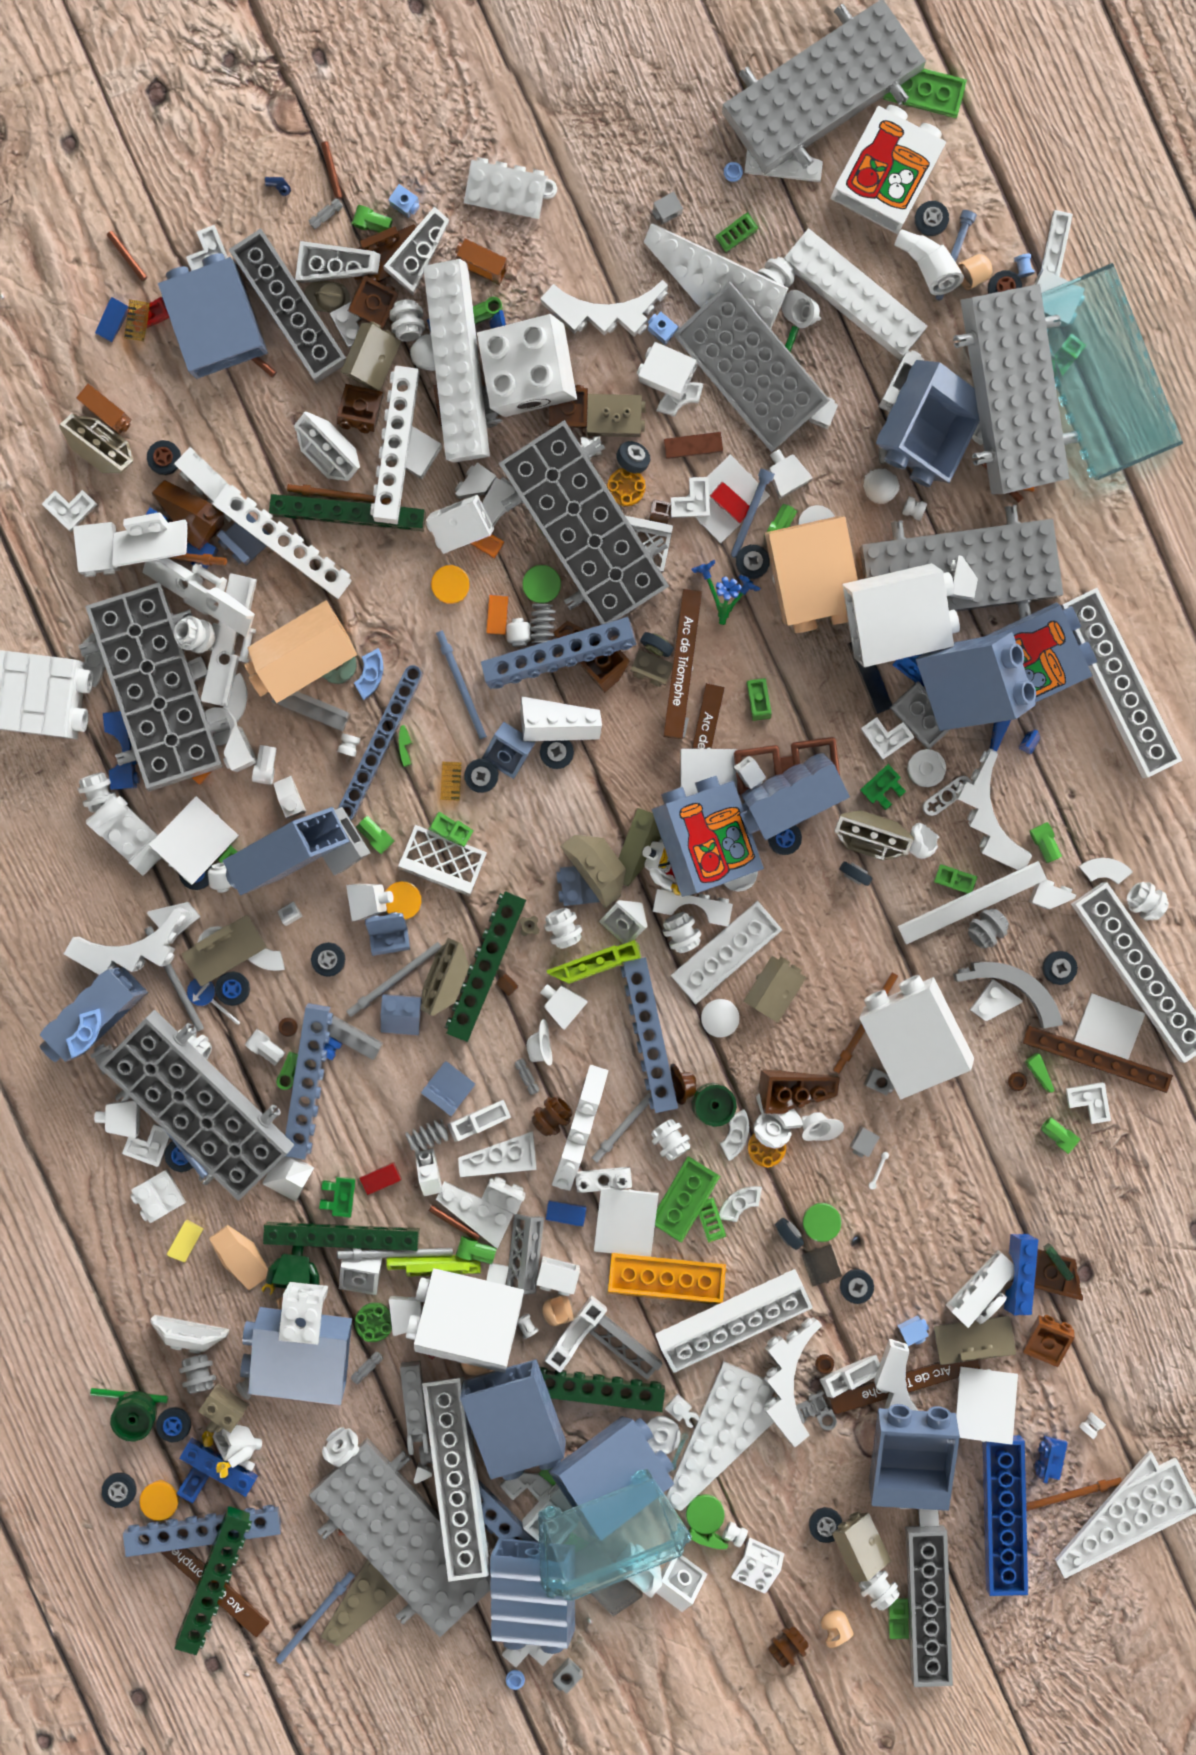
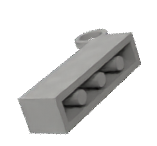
M421 1360L403 1362L400 1366L408 1433L409 1455H413V1442L423 1441L424 1453H429V1431L422 1386Z

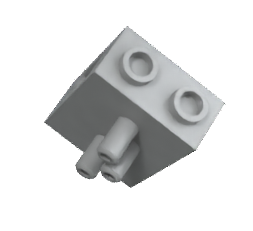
M343 807L334 809L350 842L323 856L334 876L344 872L370 854Z

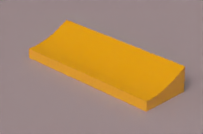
M612 1253L607 1294L718 1305L723 1303L726 1264Z

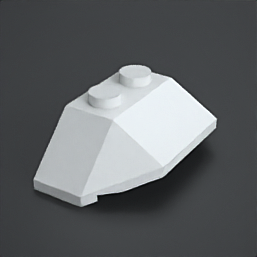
M308 412L303 413L294 425L301 452L328 479L349 481L360 468L354 446L329 421Z
M154 1315L150 1321L165 1345H169L174 1350L189 1349V1352L196 1354L206 1351L224 1339L230 1329L158 1315Z

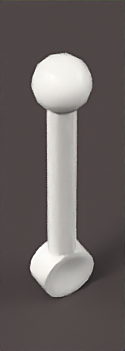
M887 1152L882 1153V1159L873 1181L869 1183V1188L872 1190L876 1188V1181L883 1164L889 1157Z

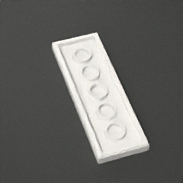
M756 901L670 976L696 1005L780 933L782 928L764 907Z

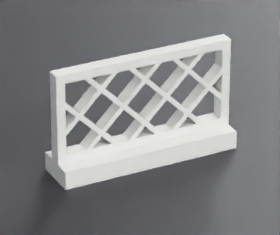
M626 516L636 534L643 532L649 540L644 542L643 545L648 542L654 543V538L663 536L667 537L665 544L669 548L673 525ZM668 548L664 549L663 556L661 552L658 553L662 559L661 567H658L661 572H664Z
M415 825L398 869L470 896L487 852L469 845H465V847L460 846L433 831ZM417 831L425 833L428 840L417 844L415 840ZM437 839L443 840L446 847L435 851L432 841ZM429 843L433 853L423 857L419 847ZM454 846L461 847L463 854L453 858L450 848ZM417 848L421 858L414 861L408 859L409 851ZM447 850L451 860L441 863L437 854ZM472 853L481 855L479 862L471 865L467 855ZM435 855L439 865L431 868L427 866L424 859ZM465 857L469 866L459 870L455 861ZM453 862L457 872L449 875L445 873L442 866ZM471 869L473 874L471 883L463 880L460 873Z

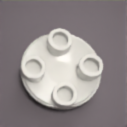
M716 999L704 1007L701 1022L704 1029L710 1035L726 1037L732 1034L738 1027L739 1012L730 1001Z

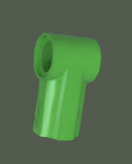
M358 205L352 225L361 230L367 231L369 229L380 233L392 227L393 219L375 213L366 206Z
M493 296L485 302L473 306L475 325L493 318L499 310L503 311L502 302L499 298ZM495 303L499 305V308L496 311H491L489 306Z
M782 504L767 532L789 527L797 511L789 505Z
M368 815L356 826L380 854L395 842Z
M1048 822L1029 830L1034 843L1038 845L1046 863L1062 857L1054 840L1053 829Z
M289 1051L280 1075H278L276 1080L277 1086L283 1090L293 1088L298 1054ZM285 1075L291 1079V1083L287 1087L281 1082Z
M1052 1117L1047 1119L1040 1129L1067 1154L1081 1140Z
M461 1236L456 1256L492 1265L497 1248L478 1243V1241L472 1238Z

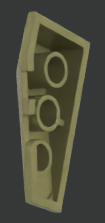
M640 808L636 810L618 858L626 868L623 885L626 886L631 884L645 866L647 858L643 856L644 848L651 846L653 841L659 842L661 839L653 813Z

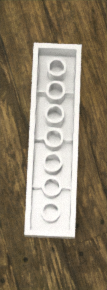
M809 228L784 257L793 266L794 274L900 361L907 350H910L926 330L927 325Z
M794 1269L664 1329L655 1335L673 1373L804 1313L813 1307Z

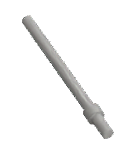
M151 926L144 929L147 936L154 933ZM171 963L163 966L197 1032L204 1029Z
M437 942L366 997L362 996L358 999V1003L346 1011L348 1015L352 1017L362 1008L366 1009L370 1006V1002L438 952L442 947L441 944Z
M664 1087L656 1088L655 1094L657 1095ZM651 1091L608 1140L605 1139L602 1142L601 1148L592 1157L595 1162L598 1163L606 1152L609 1153L612 1150L613 1144L649 1105L648 1098H652Z
M359 1248L352 1249V1251H337V1259L352 1258L353 1260H361V1258L453 1256L452 1248L418 1249V1251L361 1250Z

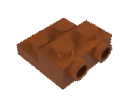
M1038 1315L1031 1328V1334L1023 1347V1353L1059 1367L1075 1338L1074 1329L1066 1322H1062V1324L1055 1322L1054 1318L1049 1315H1044V1317Z

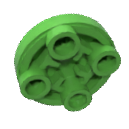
M534 566L526 572L523 578L524 593L535 603H550L560 592V577L550 566Z
M816 1203L805 1210L803 1228L811 1239L818 1242H826L835 1238L839 1233L841 1217L832 1205Z
M376 1302L364 1305L358 1311L355 1318L357 1333L367 1342H378L385 1339L392 1331L390 1310L385 1305Z
M697 1495L687 1506V1522L694 1531L700 1534H711L717 1531L724 1522L725 1513L720 1500L712 1495Z

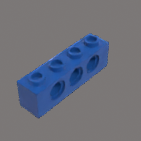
M193 1437L179 1458L245 1497L258 1477L257 1474L240 1465H236L233 1468H228V1475L225 1478H220L219 1473L216 1472V1466L219 1462L227 1463L228 1461H224L219 1452L210 1447H205L203 1443Z

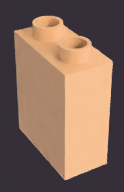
M836 516L765 532L783 623L787 626L793 625L795 633L815 630L818 628L816 619L831 616L832 625L847 623L848 617L842 584L857 581L858 579L846 518L844 516Z
M326 600L247 647L252 660L244 664L250 675L249 680L259 696L262 697L270 693L275 702L278 703L355 657L357 652L346 630Z

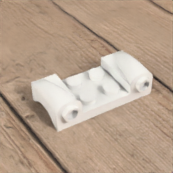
M113 793L104 805L86 820V824L100 837L102 836L143 876L161 859L149 847V844L158 834L126 806L128 803L121 796L117 797Z

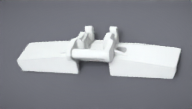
M168 558L145 562L142 573L156 582H160L161 585L182 597L185 603L204 615H211L244 637H248L255 614L224 592L227 579L224 577L218 578L202 568V564L199 562L193 566L192 571ZM200 575L214 583L216 587L211 590L202 586L203 578ZM182 580L187 581L188 587L182 584Z
M230 573L226 594L230 595L248 610H251L257 579ZM219 621L218 624L213 623L212 625L215 632V642L208 649L212 653L200 701L227 707L238 662H249V659H247L249 653L247 647L250 646L256 629L250 628L248 637H244L239 657L234 655V645L239 633ZM222 654L230 656V661L226 665L220 663V656Z

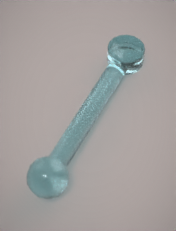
M683 1433L681 1435V1443L675 1454L673 1462H671L674 1467L673 1470L676 1469L677 1459L680 1455V1452L683 1448L685 1441L689 1438V1435L687 1433Z

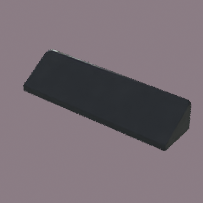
M852 642L848 643V648L875 715L889 710L892 702L877 665L863 667L854 658Z

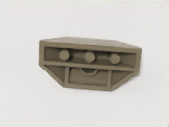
M72 413L60 423L59 427L71 449L102 473H122L133 463L129 442L99 419L77 416V414Z
M862 810L841 814L834 830L847 849L880 860L908 855L914 841V837L898 822Z
M574 835L560 846L605 908L621 896L626 868L604 838Z
M448 938L446 943L436 953L422 989L420 1010L434 1016L456 1002L469 969L462 943Z

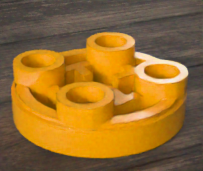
M620 468L610 476L607 488L618 505L629 507L637 504L643 498L646 485L640 473L635 474Z
M446 565L434 573L431 580V588L438 600L446 604H455L465 599L469 592L470 582L463 569L455 565Z
M401 881L393 883L386 889L385 892L391 891L393 894V902L386 903V912L388 914L393 912L402 913L404 919H409L418 913L422 904V897L416 886L409 882Z
M753 1133L748 1141L747 1149L754 1163L769 1168L777 1165L784 1158L786 1144L780 1148H770L763 1145L756 1138L755 1133Z
M158 1480L147 1485L142 1491L139 1500L143 1514L155 1521H162L171 1517L176 1511L180 1500L179 1495L176 1494V1489L164 1480Z

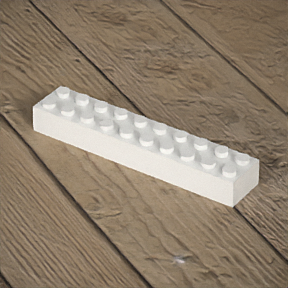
M461 259L425 265L423 268L446 460L455 463L490 457L468 263Z
M1098 588L1061 605L1063 610L1072 606L1079 619L1081 628L1073 631L1078 645L1088 641L1095 654L1097 663L1088 667L1142 779L1183 761Z
M1107 882L1100 883L1071 903V905L1177 1060L1186 1063L1196 1056V1011Z
M464 1377L422 1384L448 1582L486 1577L490 1574L472 1430L460 1400Z

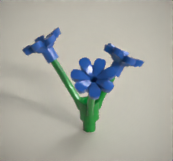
M712 560L708 564H701L691 570L693 573H702L704 579H707L717 606L719 624L725 625L730 612L742 595H745L749 589L759 591L761 588L755 586L754 582L740 574L738 578L742 581V587L739 584L736 585L737 580L731 579L729 582L727 577H723L722 583H716V594L709 571L715 564V560ZM718 596L724 597V603H720ZM730 597L735 598L731 604H728Z

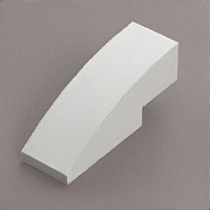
M501 1100L447 1125L454 1142L505 1121L511 1118L504 1100Z
M873 1355L822 1377L820 1382L827 1397L834 1398L848 1389L853 1390L875 1378L880 1362L877 1355Z

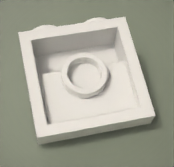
M168 1169L133 1188L130 1195L135 1204L139 1203L142 1208L140 1214L144 1221L148 1220L149 1223L186 1203Z

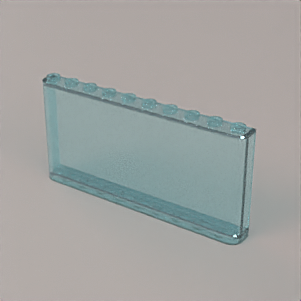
M1108 264L1041 293L1045 317L1056 314L1060 316L1059 320H1054L1053 322L1061 321V325L1047 329L1055 386L1060 394L1058 397L1059 402L1066 409L1067 422L1069 425L1072 424L1073 430L1078 434L1074 438H1078L1081 447L1080 455L1087 462L1089 477L1095 480L1102 479L1183 444L1114 264Z

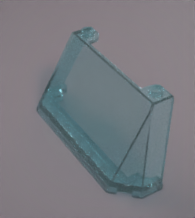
M648 1469L635 1472L631 1477L632 1485L564 1512L559 1507L548 1506L538 1512L540 1583L547 1597L562 1596L564 1600L573 1601L682 1556L683 1548L686 1543L691 1541L692 1536Z

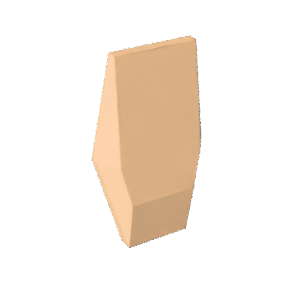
M229 1225L210 1237V1241L223 1266L248 1290L266 1279L268 1267L252 1241Z

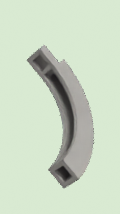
M980 961L971 962L972 970H969V967L958 969V973H953L954 981L956 982L976 978H997L1009 982L1021 990L1031 1001L1038 1015L1041 1028L1063 1025L1060 1012L1052 996L1039 981L1023 970L1003 963Z

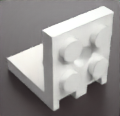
M289 1282L283 1294L279 1341L318 1345L322 1306L328 1293V1286ZM303 1318L306 1321V1325L299 1327L296 1325L295 1320Z

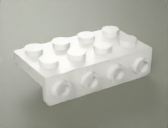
M477 157V161L471 160L464 203L536 219L540 218L546 181L548 180V176L544 175L545 171L533 169V173L526 172V167L517 165L512 169L507 167V163L496 161L495 165L489 164V159Z

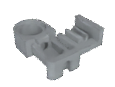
M823 1390L817 1391L815 1395H809L807 1401L796 1405L803 1424L807 1417H815L816 1415L823 1429L832 1430L836 1426V1417L832 1408L827 1407L822 1396L825 1394ZM827 1415L833 1418L832 1424L828 1426L822 1423V1419Z

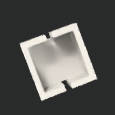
M543 1256L536 1285L545 1291L554 1289L564 1296L574 1295L580 1266Z

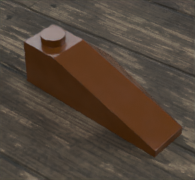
M166 480L152 492L159 505L171 518V522L187 521V542L198 550L224 526V513L208 501Z
M566 621L553 634L556 638L583 631L584 629ZM596 641L592 646H597L600 642ZM581 647L575 648L574 652L579 651ZM618 650L608 656L601 655L595 657L592 661L578 663L605 693L620 680L630 660L621 650Z
M761 1070L758 1089L763 1113L784 1114L789 1112L788 1110L797 1107L802 1108L812 1102L818 1103L838 1096L840 1077L781 1070Z

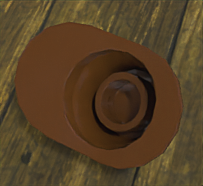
M672 1063L670 1071L676 1101L680 1105H684L686 1100L696 1093V1077L690 1072L681 1073L679 1068Z

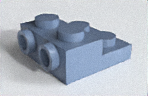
M575 866L560 868V872H556L557 883L562 884V891H558L559 902H563L564 906L600 902Z

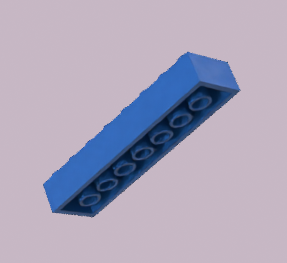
M1013 1435L1012 1445L988 1441L982 1442L986 1590L989 1596L1028 1595L1025 1440L1021 1435Z

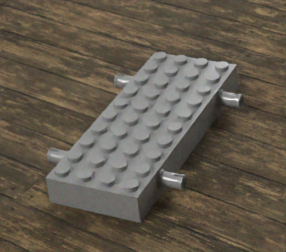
M879 0L855 17H852L845 5L841 4L840 7L838 6L834 10V13L842 22V26L760 80L754 77L749 67L745 68L746 71L741 70L738 75L748 88L725 102L722 107V114L755 159L764 175L794 155L801 163L803 169L807 168V164L810 166L814 161L805 150L806 147L887 93L891 92L898 105H902V101L905 103L909 99V96H907L900 85L920 73L924 69L926 60L884 0Z
M1040 284L960 300L966 334L955 335L953 341L961 340V342L954 343L956 348L968 346L984 452L973 453L972 459L979 458L973 460L975 466L987 464L991 494H1005L1070 479L1065 445L1077 443L1078 438L1071 437L1078 436L1076 431L1062 432L1047 329L1061 325V321L1053 322L1054 320H1059L1060 316L1056 314L1045 317Z
M564 420L499 463L516 492L501 501V503L505 506L511 502L510 505L505 507L507 512L520 503L526 505L579 588L578 592L564 600L566 605L574 601L568 605V608L572 610L582 602H587L603 625L618 620L669 587V584L653 561L655 555L668 547L665 543L658 547V545L664 542L662 537L648 547L643 545L590 461L592 456L606 449L603 444L595 448V446L601 443V440L598 438L585 448L584 446L581 447Z
M1017 505L1004 507L1007 524L1002 526L914 538L904 537L902 520L898 522L893 521L891 522L893 534L891 541L863 544L860 547L864 579L931 563L941 569L943 573L949 572L952 576L953 572L950 571L952 560H955L958 555L963 556L978 578L975 597L972 600L947 596L949 610L954 609L956 612L1016 604L1019 607L1020 619L1031 615V601L1063 596L1053 519L1024 523L1018 522Z
M160 582L85 606L96 638L95 641L79 645L81 655L84 657L98 651L101 653L132 744L131 750L115 754L118 765L121 766L136 760L146 789L149 792L222 768L223 765L213 737L214 734L230 730L228 720L225 718L213 723L207 721L185 652L179 647L174 638L176 624L181 619L192 616L190 609L175 615L171 614Z
M154 1010L99 1067L123 1089L115 1097L117 1102L122 1097L123 1099L119 1103L127 1102L132 1098L206 1169L208 1175L202 1184L208 1185L215 1178L239 1201L294 1146L272 1123L281 1112L278 1108L272 1113L277 1106L271 1105L262 1114L187 1041L196 1033L195 1027L188 1031L193 1026L192 1024L187 1023L178 1033Z
M366 1438L358 1446L359 1451L355 1456H352L341 1467H335L310 1491L309 1496L330 1519L317 1532L320 1536L323 1535L322 1538L326 1540L337 1528L340 1529L407 1601L408 1605L396 1614V1618L398 1620L401 1619L400 1623L404 1625L415 1613L419 1614L432 1630L441 1637L491 1590V1573L486 1577L448 1582L440 1516L399 1472L411 1458L408 1455L406 1456L405 1451H402L390 1462Z

